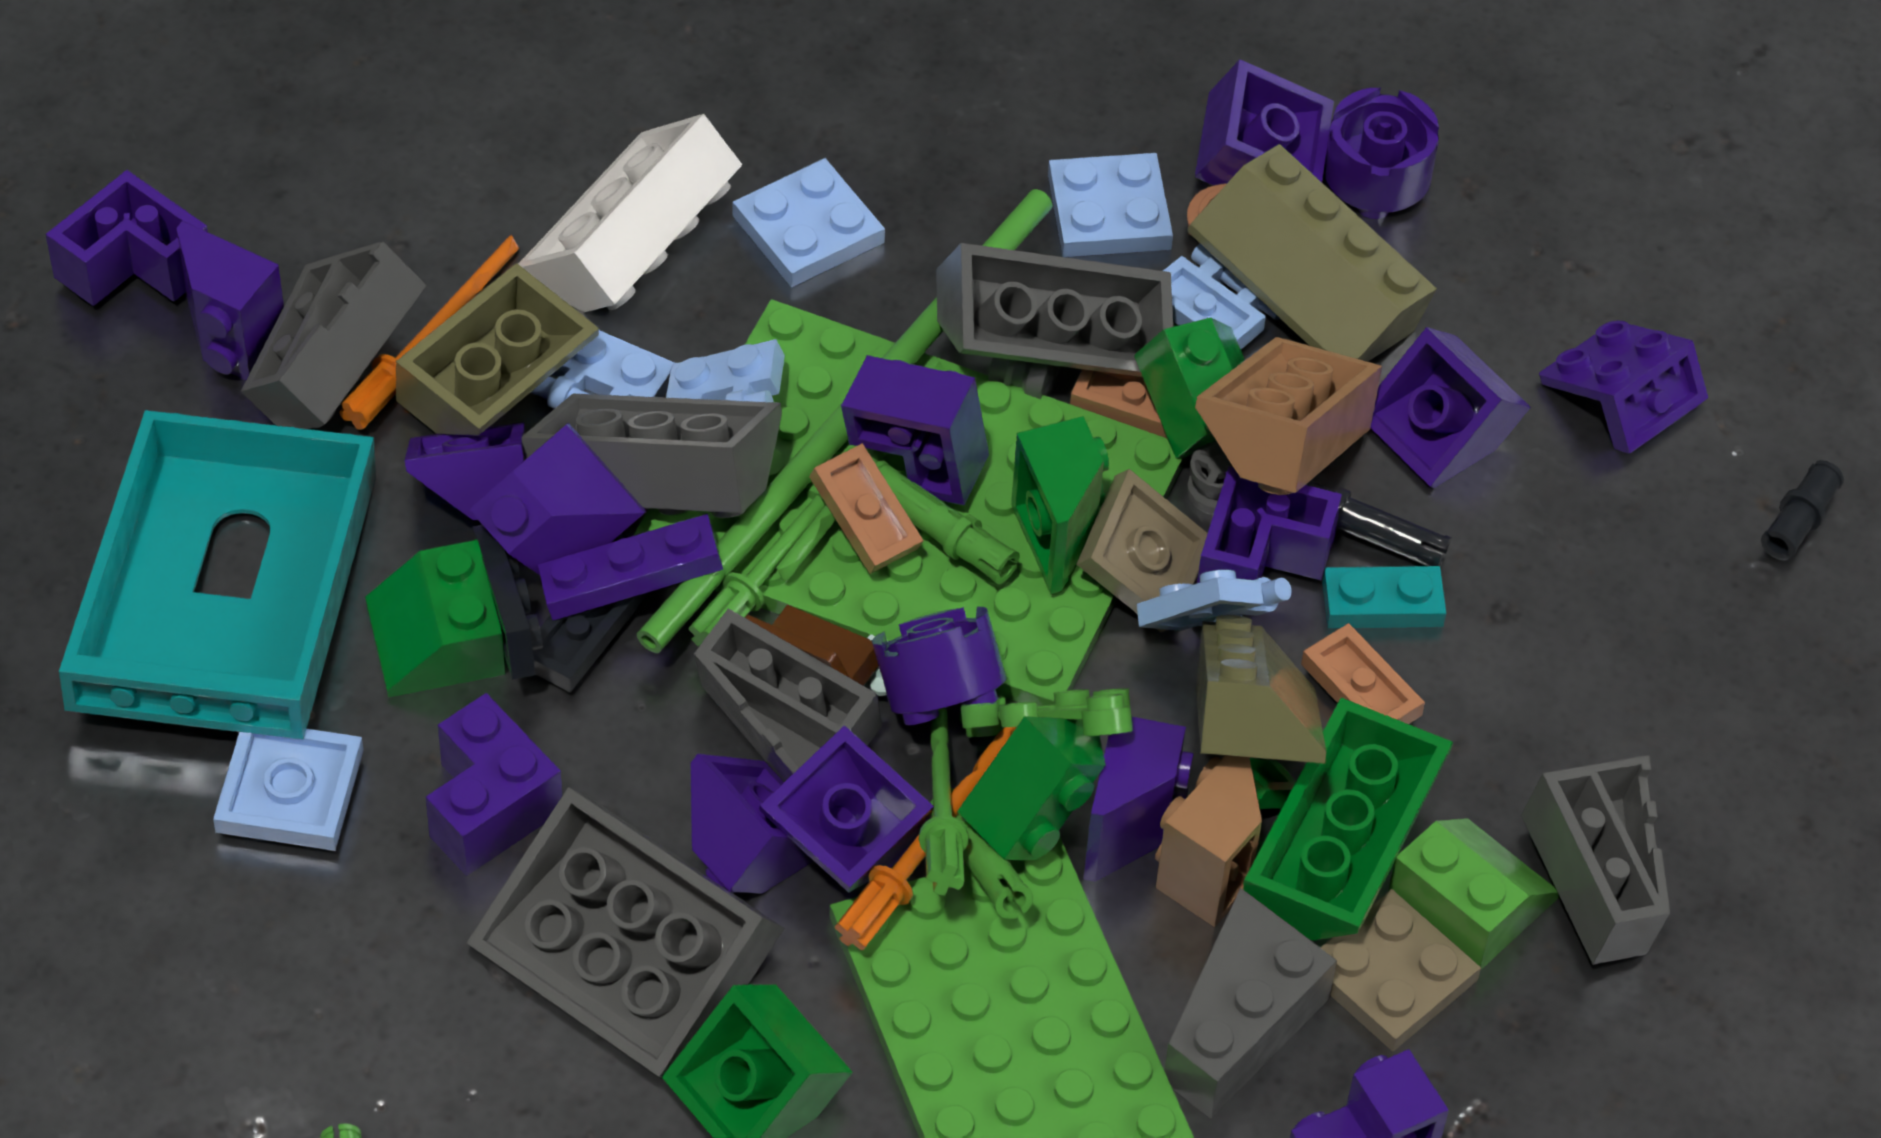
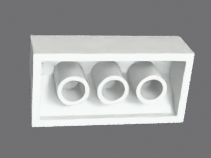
M704 114L641 132L518 264L570 306L583 313L604 307L614 310L622 306L634 295L636 289L633 287V284L642 275L655 270L666 260L668 254L665 249L673 240L682 238L697 226L699 218L696 215L704 206L714 203L727 193L731 187L728 180L742 166V163Z

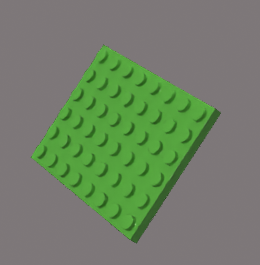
M773 299L770 300L745 345H754L776 339L785 355L779 394L772 395L774 402L781 403L782 416L767 486L844 401L866 356L882 358L895 342ZM924 353L914 365L926 367L931 359H936L941 362L943 368L951 369L962 375L975 377L989 456L965 505L946 501L942 502L964 517L968 514L972 515L982 522V529L1001 543L1019 552L1020 559L1014 562L1017 564L1016 569L1005 582L997 584L990 577L982 573L981 570L961 557L959 560H955L944 553L942 544L915 527L924 540L920 547L910 554L869 574L835 520L787 581L783 580L776 568L759 587L764 596V604L761 608L780 615L786 605H790L865 638L870 635L876 636L885 631L887 641H891L901 636L899 624L909 620L963 607L966 618H976L977 607H986L1007 677L1006 681L995 689L996 694L1018 703L1054 704V692L1073 690L1118 598L1078 565L1075 567L1063 590L1050 593L1011 505L1017 433L1084 416L1093 438L1101 437L1108 453L1109 469L1102 474L1105 497L1114 476L1130 469L1167 499L1187 460V456L1176 459L1169 440L1165 437L1045 395L1041 399L1025 394L1021 387L1012 384L1006 386L999 381H988V375ZM847 440L831 459L856 446L849 445ZM888 453L883 461L907 478L903 456ZM812 481L730 573L735 572L746 576L819 493ZM649 508L633 536L708 514L716 543H718L742 514L730 518H718L713 516L710 511L690 510L682 514L665 515L660 513L659 509ZM723 581L714 591L719 593L724 588Z

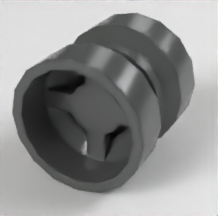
M993 357L988 381H999L1006 386L1012 384L1021 387L1025 394L1041 399L1043 395L1049 396L1060 366Z

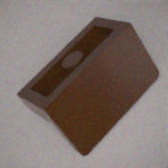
M786 605L772 625L750 615L744 617L863 686L878 667L872 640L790 605Z

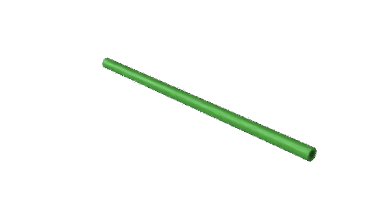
M1031 190L982 246L1016 250L1052 209L1053 204L1049 196L1041 190ZM937 297L882 357L883 359L901 360L914 365L942 334L944 330L937 322ZM841 404L767 486L766 490L718 541L717 547L723 570L682 582L637 632L639 642L647 650L653 653L661 652L721 584L724 578L737 566L811 482L809 476L812 470L829 461L848 440Z

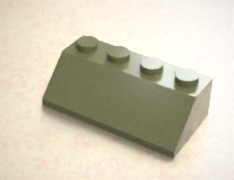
M1280 144L1245 164L1192 221L1187 230L1309 346L1366 362L1415 331L1437 290L1432 283Z
M1219 615L1216 617V622L1202 621L1196 684L1201 753L1325 764L1326 747L1315 688L1262 626L1251 625V619L1238 615Z

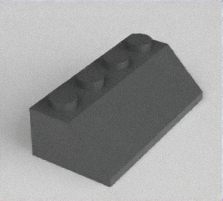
M960 243L936 269L937 322L959 353L1142 377L1134 355L1163 329L1173 327L1171 272Z
M573 393L521 438L526 460L569 423L643 508H656L665 515H677L690 510L710 511L715 517L730 518L744 513L766 490L782 409L781 403Z

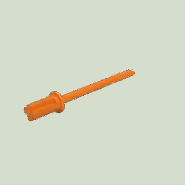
M512 235L507 237L395 358L387 354H381L372 362L373 370L341 403L343 408L339 413L344 421H352L356 429H364L396 395V361L472 300L520 248Z
M1005 727L982 753L972 773L964 778L952 791L953 817L958 815V809L1016 727ZM919 835L892 869L887 866L877 865L870 871L868 885L835 925V929L842 934L839 939L846 946L849 947L853 943L858 949L864 950L898 905L908 904L911 900L913 891L907 879L926 856V853L920 846Z

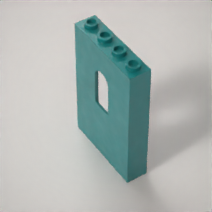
M145 410L59 669L65 711L303 740L376 480L374 437ZM248 513L256 515L267 522L270 527V535L251 599L194 592L213 529L219 521L233 514Z

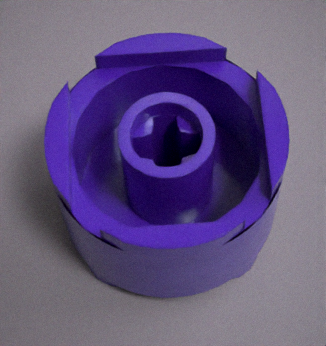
M1366 88L1356 91L1345 97L1337 105L1330 125L1323 176L1332 191L1339 198L1356 207L1361 215L1370 219H1380L1385 217L1388 212L1403 210L1414 205L1423 198L1431 186L1439 143L1438 119L1433 110L1423 100L1401 90L1398 92V97L1380 94L1381 88Z
M964 607L932 613L899 624L901 636L889 642L887 641L885 631L872 639L891 711L902 714L905 725L930 721L940 715L939 708L962 703L963 706L995 702L998 700L995 689L1007 679L986 607H977L976 618H966Z

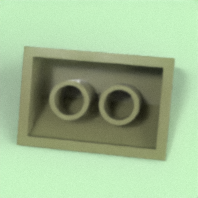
M516 263L396 361V401L436 434L480 435L599 335V328Z

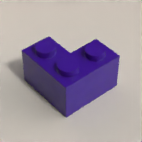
M126 170L45 235L54 278L94 306L133 274L140 277L173 302L186 292L176 228L182 221L208 232L206 224Z
M867 355L841 404L849 445L858 446L863 443L865 448L903 456L907 478L910 481L915 482L939 500L965 505L989 456L975 377L962 375L955 371H942L908 364L901 360H888Z
M1229 466L1200 556L1197 583H1200L1201 574L1215 570H1233L1236 573V579L1255 580L1262 578L1265 566L1322 580L1335 536L1342 494L1304 485L1296 493L1288 495L1271 494L1261 490L1257 482L1240 478L1234 467Z
M487 693L438 724L441 765L453 779L425 796L429 837L466 877L544 825L562 797L561 770Z
M1407 1049L1390 1058L1386 1055H1379L1363 1063L1353 1074L1347 1105L1329 1114L1315 1112L1306 1116L1291 1130L1290 1138H1442L1449 1109L1411 1051Z

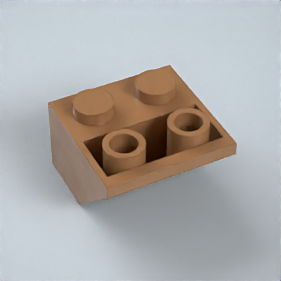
M1225 755L1223 759L1217 756L1212 758L1199 775L1197 787L1186 799L1181 796L1174 799L1160 821V827L1164 831L1162 843L1155 856V860L1159 862L1156 889L1214 928L1230 911L1240 888L1243 889L1244 879L1256 858L1262 820L1250 757Z

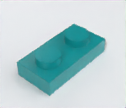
M1440 566L1324 568L1322 584L1327 628H1341L1348 623L1353 628L1444 627L1446 607Z

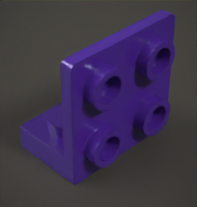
M1622 320L1611 321L1601 325L1596 330V334L1577 347L1562 352L1557 356L1554 363L1539 372L1542 385L1601 401L1614 449L1629 454L1708 399L1693 340L1670 335L1664 331H1655L1628 324Z

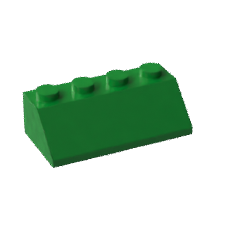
M1342 697L1323 730L1326 747L1325 764L1306 762L1247 873L1243 885L1245 892L1311 941L1358 934L1453 745V742Z

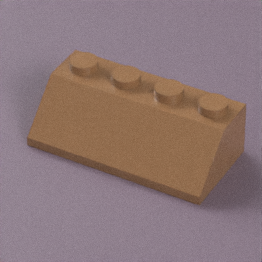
M1275 337L1197 396L1195 408L1240 478L1257 482L1258 487L1265 492L1288 495L1299 491L1370 430L1382 366Z

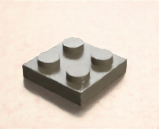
M1128 469L1114 476L1076 565L1137 613V604L1159 597L1160 588L1173 584L1194 583L1199 571L1200 556L1208 533L1133 471ZM1157 629V630L1162 633V632H1164V631H1166V630H1168V629Z
M1392 889L1372 905L1358 934L1333 937L1320 947L1337 960L1330 996L1392 1052L1476 983L1481 971V967Z

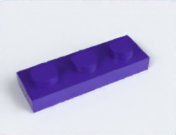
M708 514L538 564L545 600L552 620L723 570Z

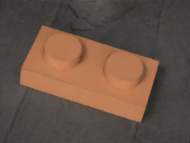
M1082 369L1071 392V405L1167 438L1143 377Z
M863 443L812 470L809 478L869 574L910 554L920 547L924 540Z
M1349 623L1303 651L1301 665L1337 703L1342 697L1407 724L1422 716L1425 702Z

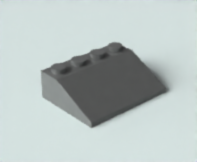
M568 787L468 939L467 944L662 1078L733 985H747L752 980L785 928L595 800Z

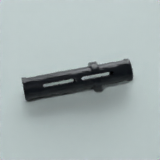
M1309 481L1306 484L1308 486L1336 492L1313 481ZM1342 487L1336 492L1342 494L1335 533L1340 529L1423 565L1441 567L1444 560L1442 558L1443 555L1423 546H1428L1446 554L1452 537L1441 535L1351 498L1352 491Z

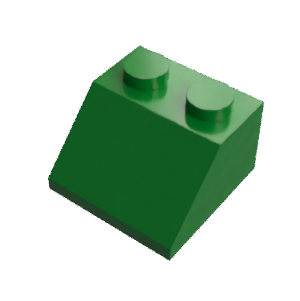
M1211 317L1163 329L1140 349L1134 357L1177 459L1192 455L1199 447L1205 444L1217 442L1195 408L1197 396L1244 362L1245 359L1232 327Z
M1084 416L1019 432L1016 437L1011 505L1051 594L1063 590L1077 566L1076 564L1098 516L1099 507L1102 506L1105 499L1102 474L1109 469L1108 453L1102 438L1099 436L1093 438Z
M478 540L421 550L365 596L388 698L505 675L502 631Z
M1024 716L957 812L1004 860H1038L1056 845L1060 837L1059 829L1072 811L1082 806L1093 793V782L1105 767L1100 735L1084 736L1082 719Z
M733 985L662 1078L713 1138H787L816 1119L853 1072L777 985Z

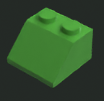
M1468 818L1439 820L1429 826L1398 854L1394 862L1388 892L1391 889L1394 890L1478 964L1481 970L1559 898V893L1555 887Z

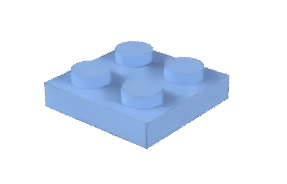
M1157 153L1049 160L1048 178L1063 257L1171 250L1173 233Z
M826 158L732 202L735 220L791 288L884 243L885 228Z
M306 729L303 740L239 732L213 818L215 833L335 851L364 751L362 737Z

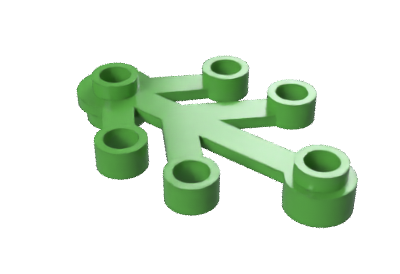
M1129 688L1093 691V696L1091 697L1089 689L1054 692V704L1037 705L1036 702L1006 704L1005 697H997L998 700L992 703L963 705L959 713V722L962 723L963 728H966L967 737L998 735L1005 727H1017L1024 716L1082 719L1084 736L1110 735L1133 731Z

